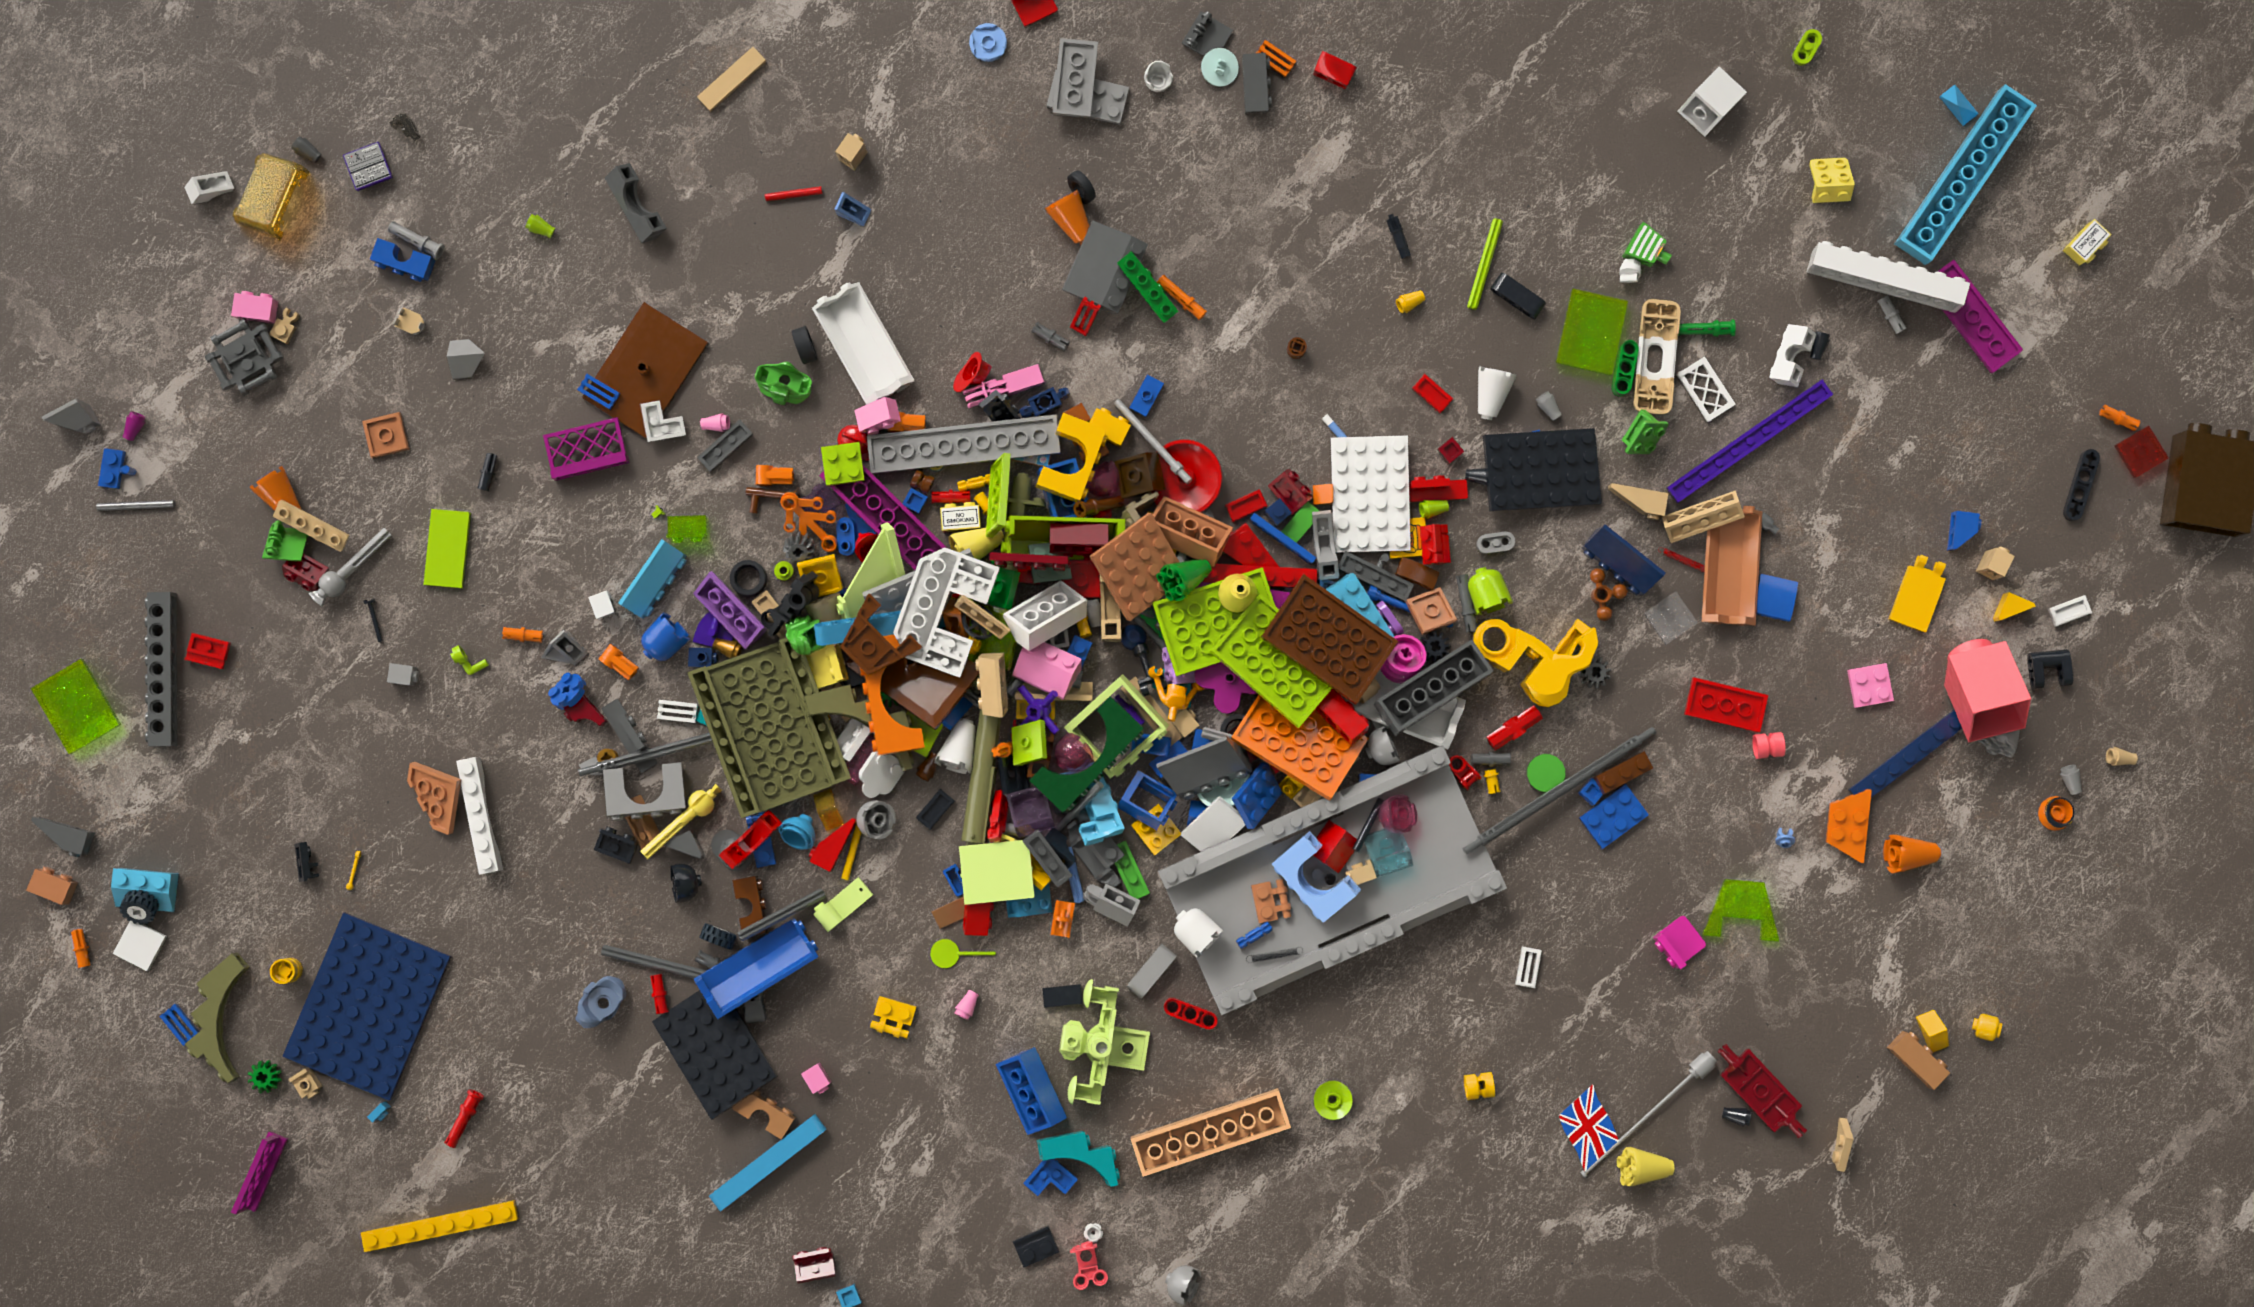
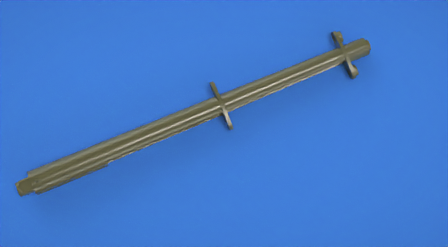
M1018 473V476L1013 478L1011 498L1007 499V504H1010L1008 517L1026 516L1027 506L1046 508L1045 499L1034 498L1033 501L1030 500L1033 479L1029 478V474ZM1007 565V568H1005L1018 572V569L1013 565ZM1017 588L1011 609L1015 607ZM995 606L994 617L1008 627L1003 614L1009 611V609ZM1011 631L1002 639H999L994 634L988 638L990 640L988 653L995 651L996 653H1004L1006 676L1011 642L1018 643L1014 637H1011ZM980 709L961 838V841H966V846L988 844L987 831L990 829L992 799H994L998 769L995 767L996 758L993 757L992 749L998 746L1001 717L983 715L982 709Z

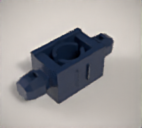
M1054 387L1029 398L1028 403L1030 406L1027 407L1026 405L1019 410L1022 418L1031 417L1033 413L1035 417L1044 416L1062 407L1060 400L1063 399L1064 401L1071 395L1068 388H1061L1056 393ZM1050 394L1055 402L1054 405L1052 403L1051 397L1049 396ZM1044 398L1051 400L1048 407L1039 406L1040 401ZM1037 401V405L1039 406V409L1041 411H1038L1034 402Z

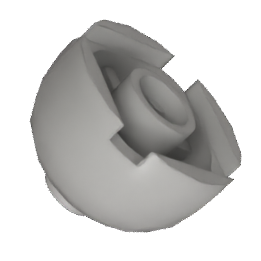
M1386 726L1373 731L1369 735L1367 740L1368 747L1365 748L1369 759L1373 758L1380 765H1390L1400 761L1397 757L1398 752L1391 736L1387 734L1388 729Z
M869 801L860 807L857 813V826L860 832L868 838L878 840L886 838L891 834L892 825L896 822L895 811L891 805L885 802Z
M1183 1265L1176 1268L1172 1273L1169 1272L1165 1283L1167 1284L1170 1298L1186 1307V1302L1190 1303L1196 1294L1199 1283H1196L1197 1276L1201 1278V1271L1192 1266Z

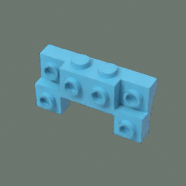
M1089 763L1076 770H1072L1061 774H1074L1081 772L1090 767L1093 763ZM1104 777L1099 780L1103 783L1104 787L1085 806L1091 822L1081 824L1078 829L1085 846L1103 842L1104 838L1122 834L1125 829L1118 813L1117 803L1113 801L1110 786L1106 784ZM1092 782L1088 788L1091 789L1095 783Z

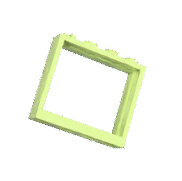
M1123 674L1064 727L1088 755L1096 761L1101 755L1100 751L1082 733L1077 725L1122 685L1160 726L1115 767H1112L1110 770L1107 768L1103 770L1110 779L1114 775L1116 777L1120 776L1125 771L1124 766L1128 763L1132 765L1140 758L1138 754L1142 750L1147 752L1153 746L1152 741L1156 738L1160 740L1168 733L1166 729L1169 727V724Z

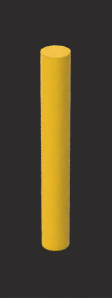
M857 822L841 877L845 880H849L861 837Z

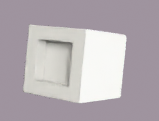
M609 591L588 597L596 619L601 620L604 616L614 613L611 603L612 596Z

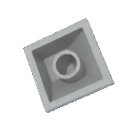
M74 399L42 416V419L46 422L85 434L93 432L96 429L95 427L100 425L91 405L78 399Z

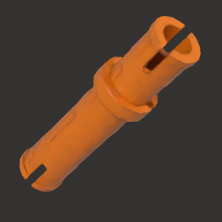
M1165 275L1159 278L1157 283L1171 297L1178 301L1185 311L1191 312L1198 320L1205 316L1207 310L1195 302L1194 297H1189Z

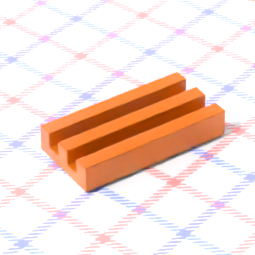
M1267 40L1263 42L1258 52H1256L1266 53L1268 57L1285 67L1286 71L1270 61V68L1285 78L1296 63V60ZM1265 47H1267L1268 49L1282 57L1284 60L1289 62L1290 65H1288L1286 62H1284L1283 60L1269 52L1267 49H1265Z

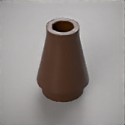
M931 752L916 768L917 772L915 774L927 782H929L930 778L933 779L937 764L934 761L937 754Z

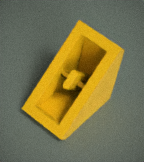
M2010 592L2004 593L1993 616L1994 622L2000 621L2036 606L2033 602Z
M1935 1010L1916 1016L1925 1042L1932 1052L1949 1046L1947 1028Z

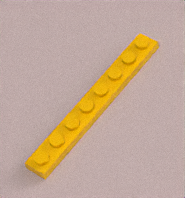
M515 1200L364 1231L361 1232L364 1252L511 1222L519 1218Z

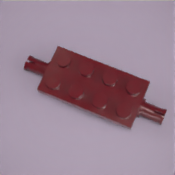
M1724 1044L1722 1046L1723 1049L1720 1048L1717 1052L1729 1065L1720 1076L1772 1132L1775 1133L1784 1125L1788 1126L1797 1138L1802 1137V1133L1805 1134L1807 1129L1796 1119L1795 1115L1802 1105L1750 1049L1747 1048L1740 1056H1737L1727 1044Z

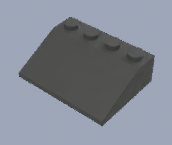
M1092 220L1062 290L1081 300L1087 297V301L1090 302L1092 300L1095 302L1094 305H1101L1100 309L1111 315L1118 314L1131 282L1117 265V262L1130 251L1141 262L1148 244L1129 234Z
M1227 736L1156 764L1158 770L1176 795L1185 800L1192 799L1199 793L1210 792L1214 787L1228 785L1230 781L1245 778L1247 774L1253 772L1247 751Z

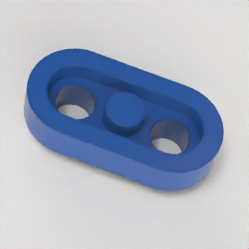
M843 517L836 524L837 548L842 555L851 556L855 554L857 525L852 518ZM844 524L847 525L846 530L843 529ZM845 543H848L847 549L844 548Z

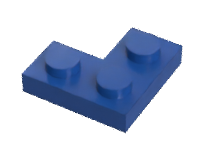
M1056 1159L1042 1160L1023 1184L1037 1196L1050 1182L1066 1194L1078 1178Z

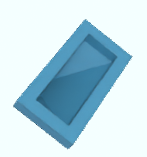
M1953 85L1939 96L1962 126L1979 114L1956 85Z

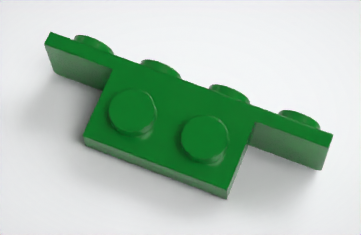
M1132 251L1117 262L1123 273L1163 323L1179 312L1164 293L1165 291L1162 286L1155 282L1151 272L1144 268Z

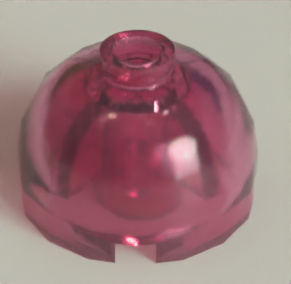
M1110 460V463L1105 461L1093 469L1095 473L1092 481H1087L1085 486L1092 495L1105 496L1108 494V496H1112L1118 490L1117 486L1120 481L1118 468L1112 460Z
M1066 733L1057 742L1054 751L1059 767L1071 772L1081 771L1093 759L1091 748L1086 742L1083 744L1079 741L1081 737L1078 735Z
M1403 794L1394 795L1387 798L1381 804L1379 820L1387 831L1401 834L1410 832L1412 826L1416 825V806L1414 803H1410L1408 796Z

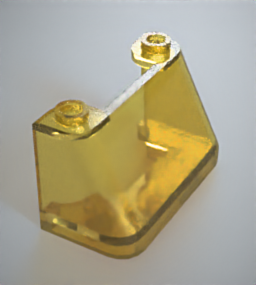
M267 153L258 155L255 159V168L239 206L233 212L235 223L281 241L284 232L280 231V224L284 225L285 222L282 218L295 187H300L301 183L299 180H306L310 171L301 164Z

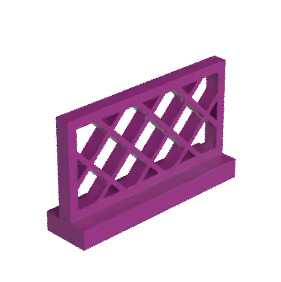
M618 417L543 435L551 469V478L555 481L630 463ZM615 423L616 431L613 436L604 432L607 424ZM591 428L599 431L594 441L585 436ZM574 432L580 435L575 445L566 441L570 433ZM602 433L611 438L605 448L596 443ZM557 437L562 440L556 450L550 447V438ZM583 438L592 442L587 452L578 448ZM613 440L620 444V452L612 453L608 450ZM565 442L573 447L568 457L559 452ZM594 445L603 449L601 455L596 458L589 455ZM576 449L585 454L579 462L571 459ZM557 454L566 458L562 466L555 467L554 459Z
M270 1131L266 1138L262 1139L231 1213L239 1214L248 1209L254 1212L257 1211L288 1138Z

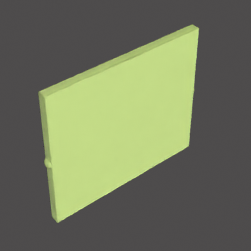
M1023 840L959 846L960 877L963 884L964 905L1034 898L1033 867L1031 866L1030 851L1023 843Z

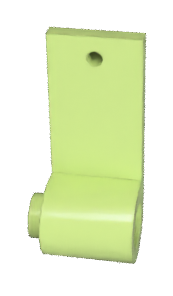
M858 877L826 904L821 902L814 908L816 912L813 915L829 932L868 900L873 893Z

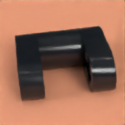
M2068 649L2028 653L2027 664L2032 689L2044 688V669L2057 667L2058 681L2061 686L2073 684L2072 661Z

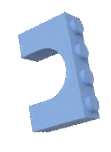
M1309 831L1281 854L1272 865L1275 872L1287 881L1289 888L1295 890L1300 896V900L1309 906L1313 915L1324 923L1351 901L1361 889L1349 875L1328 890L1316 889L1306 881L1303 874L1304 863L1322 847V844Z

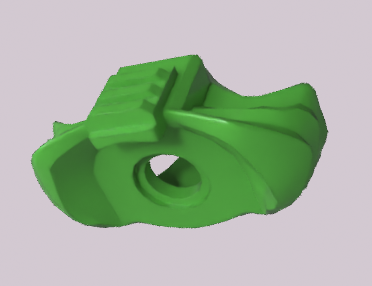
M790 362L764 364L757 367L755 380L764 395L771 397L774 403L785 405L786 402L799 404L810 395L811 378L797 370ZM782 376H787L790 378V382L788 385L780 383L779 379Z
M809 615L803 618L796 617L785 624L786 638L792 648L800 655H810L812 652L826 646L816 644L814 625L819 623L820 620H812Z

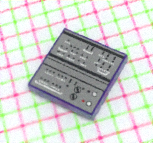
M379 142L343 155L356 191L393 178Z

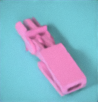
M1039 364L1003 375V380L997 381L993 379L963 390V394L966 395L982 389V391L965 397L966 402L984 397L967 405L968 408L979 405L988 397L987 394H991L995 390L1001 395L1008 393V396L1044 384L1045 381Z

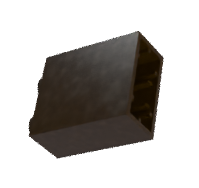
M2189 423L2186 431L2172 436L2160 525L2229 537L2250 534L2254 512V441L2249 440L2250 432L2228 429L2225 436L2211 434V425Z

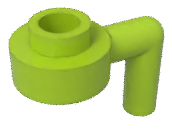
M460 645L452 648L453 653L450 655L456 664L459 662L468 675H472L489 666L486 659L471 666L465 651Z

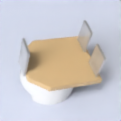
M401 307L399 311L400 316L394 322L395 327L413 335L419 334L424 329V319L420 314Z

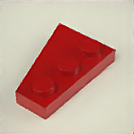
M1244 523L1230 534L1223 552L1239 563L1250 566L1279 567L1247 523Z

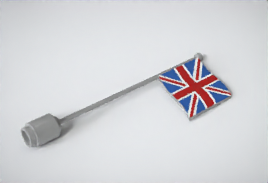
M1708 1051L1704 1054L1701 1053L1689 1064L1691 1069L1688 1071L1691 1074L1619 1140L1611 1119L1597 1098L1594 1085L1592 1084L1559 1114L1563 1130L1579 1156L1583 1167L1580 1173L1584 1178L1692 1077L1703 1079L1716 1067L1717 1060Z

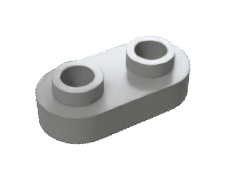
M1506 531L1484 534L1478 538L1476 547L1483 554L1509 551L1515 545V537ZM1503 538L1508 540L1507 545L1502 544L1501 540ZM1483 541H1487L1489 543L1488 548L1483 547Z

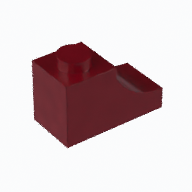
M585 695L574 706L569 707L567 705L563 707L566 711L563 714L570 722L574 720V722L579 723L581 720L589 719L599 726H604L608 722Z

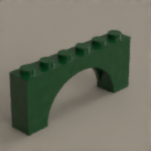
M1111 696L1097 709L1104 720L1107 735L1100 757L1087 769L1074 774L1055 773L1043 765L1029 780L1062 812L1065 810L1069 812L1077 804L1075 800L1080 795L1083 798L1090 790L1088 786L1092 782L1096 784L1104 776L1101 774L1105 768L1110 770L1117 762L1115 758L1119 754L1123 756L1130 749L1128 744L1132 740L1136 742L1144 734L1142 732L1144 727Z

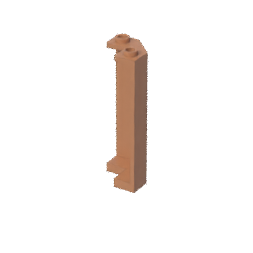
M1743 506L1744 518L1707 530L1702 622L1756 626L1762 511L1755 510L1754 506Z

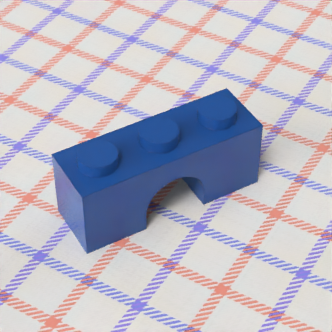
M377 238L370 256V260L375 263V267L383 270L386 267L393 269L392 272L403 276L404 273L408 274L410 279L417 282L429 280L436 261L434 258L413 250L409 260L399 262L398 253L400 247L394 243Z

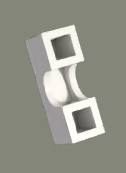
M1788 324L1783 334L1781 346L1777 351L1774 366L1771 368L1770 378L1781 385L1799 386L1804 369L1794 363V358L1801 351H1811L1816 337L1814 331L1809 327Z

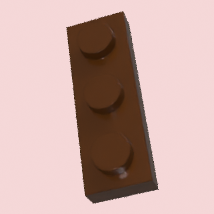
M1645 751L1595 776L1594 779L1602 794H1605L1653 769V766Z

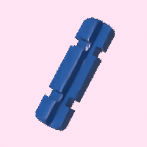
M1265 922L1260 928L1257 927L1245 934V937L1238 938L1236 942L1242 949L1248 946V943H1253L1263 937V934H1268L1273 929L1269 922Z

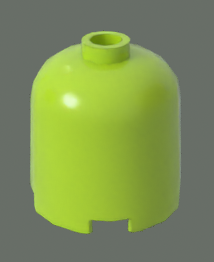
M1486 567L1477 569L1475 571L1476 574L1469 579L1468 590L1477 615H1482L1481 611L1487 610L1489 614L1503 609L1506 602L1509 604L1513 603L1504 578L1499 571L1494 569L1487 570Z

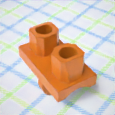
M1056 900L1050 935L1070 938L1075 903Z

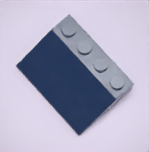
M1606 524L1596 529L1581 547L1584 550L1585 556L1591 560L1593 558L1597 560L1600 568L1606 572L1608 570L1612 572L1614 579L1621 584L1623 582L1627 584L1629 591L1636 596L1638 594L1640 596L1644 595L1666 574V572Z

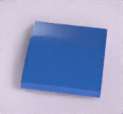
M1760 574L1758 579L1756 615L1790 622L1798 582Z

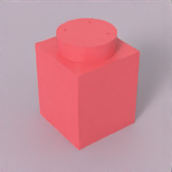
M1975 639L1954 648L1947 657L1948 663L1944 686L1968 743L2025 729L2031 697L2007 642L2003 641L1992 644L1987 639Z

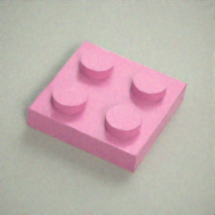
M1887 663L1847 670L1854 708L1894 701Z

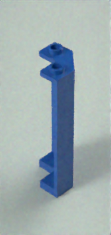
M793 917L694 978L695 983L717 1019L818 957L816 951L819 949L813 940L809 942L805 936L804 931L806 928L801 920L797 922Z

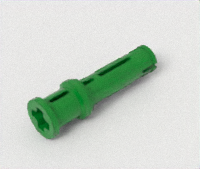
M1735 320L1679 324L1678 335L1712 334L1714 337L1719 335L1735 336Z

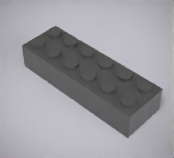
M1470 640L1377 699L1374 706L1394 736H1397L1488 678L1494 671L1474 641Z

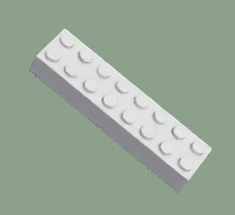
M1827 241L1819 242L1812 251L1807 273L1954 313L1964 306L1970 283L1965 282V279L1960 277H1954L1953 279L1946 277V274L1942 272L1931 273L1923 267H1909V264L1905 262L1894 263L1886 257H1872L1868 252L1861 251L1857 253L1849 247H1835L1833 243Z

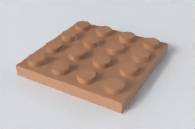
M1152 513L1144 515L1090 555L1091 560L1127 621L1134 619L1150 607L1152 602L1159 600L1165 595L1161 584L1157 581V573L1166 564L1179 563Z

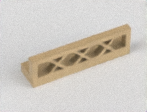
M1735 490L1665 515L1662 519L1669 540L1673 543L1736 521L1745 516Z
M1026 682L1023 684L1034 699H1045L1049 694ZM1082 682L1080 689L1071 687L1064 700L1058 697L1054 700L1092 702L1093 682ZM1019 691L1016 692L1015 700H1025Z

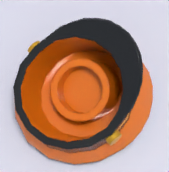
M2059 796L2049 797L2044 800L2038 811V817L2042 825L2054 831L2064 829L2068 824H2071L2075 814L2072 803L2068 799Z

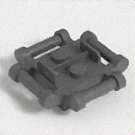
M243 318L237 325L219 335L215 334L210 337L217 350L205 355L207 363L210 362L221 382L220 386L223 391L237 385L241 394L245 396L249 394L250 390L270 379L274 380L278 377L273 364L284 357L281 352H278L267 332L268 328L265 324H261L252 330L247 320ZM242 330L245 331V335L223 346L222 341ZM259 335H261L264 343L266 344L269 352L271 353L270 357L267 355L264 347L258 339ZM220 357L233 377L230 380L227 379L217 361ZM266 371L265 374H263V375L259 376L258 378H256V379L250 381L249 383L245 384V382L251 380L252 378H254V377H256V376H258V375H260L261 373H263V372Z

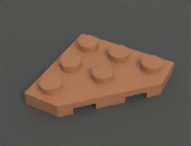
M417 762L410 763L407 782L418 795L416 799L423 812L426 811L431 819L429 822L431 827L447 835L452 834L461 779Z

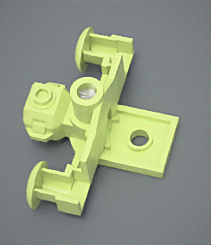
M1093 979L1089 980L1085 986L1083 1001L1087 1008L1090 1002L1102 1004L1099 1023L1092 1027L1089 1032H1086L1080 1021L1070 1020L1062 1028L1059 1051L1063 1058L1075 1060L1083 1053H1086L1092 1061L1089 1084L1077 1083V1076H1074L1069 1083L1068 1100L1072 1105L1074 1099L1085 1100L1087 1103L1101 1104L1102 1086L1105 1085L1108 1065L1143 1071L1145 1067L1150 1032L1114 1026L1117 1011L1115 1005L1119 988L1092 986ZM1125 1043L1133 1045L1131 1053L1123 1052L1122 1046Z

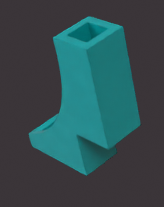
M1084 1131L1037 1140L1041 1160L1055 1158L1080 1160L1094 1168L1108 1186L1118 1185L1117 1180H1120L1118 1168H1115L1114 1165L1116 1153L1111 1146L1105 1145L1088 1149L1090 1138Z

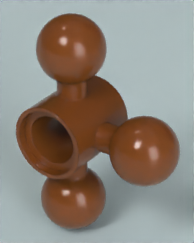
M1596 568L1590 573L1591 581L1596 584V588L1591 592V599L1600 606L1597 610L1598 619L1608 621L1612 617V611L1606 606V602L1611 596H1614L1616 599L1625 598L1628 590L1623 584L1615 585L1612 590L1604 586L1602 582L1605 579V573L1602 569ZM1598 590L1605 592L1604 600H1600L1597 597Z

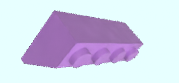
M709 572L693 593L745 649L758 641L767 631L762 622L714 572Z

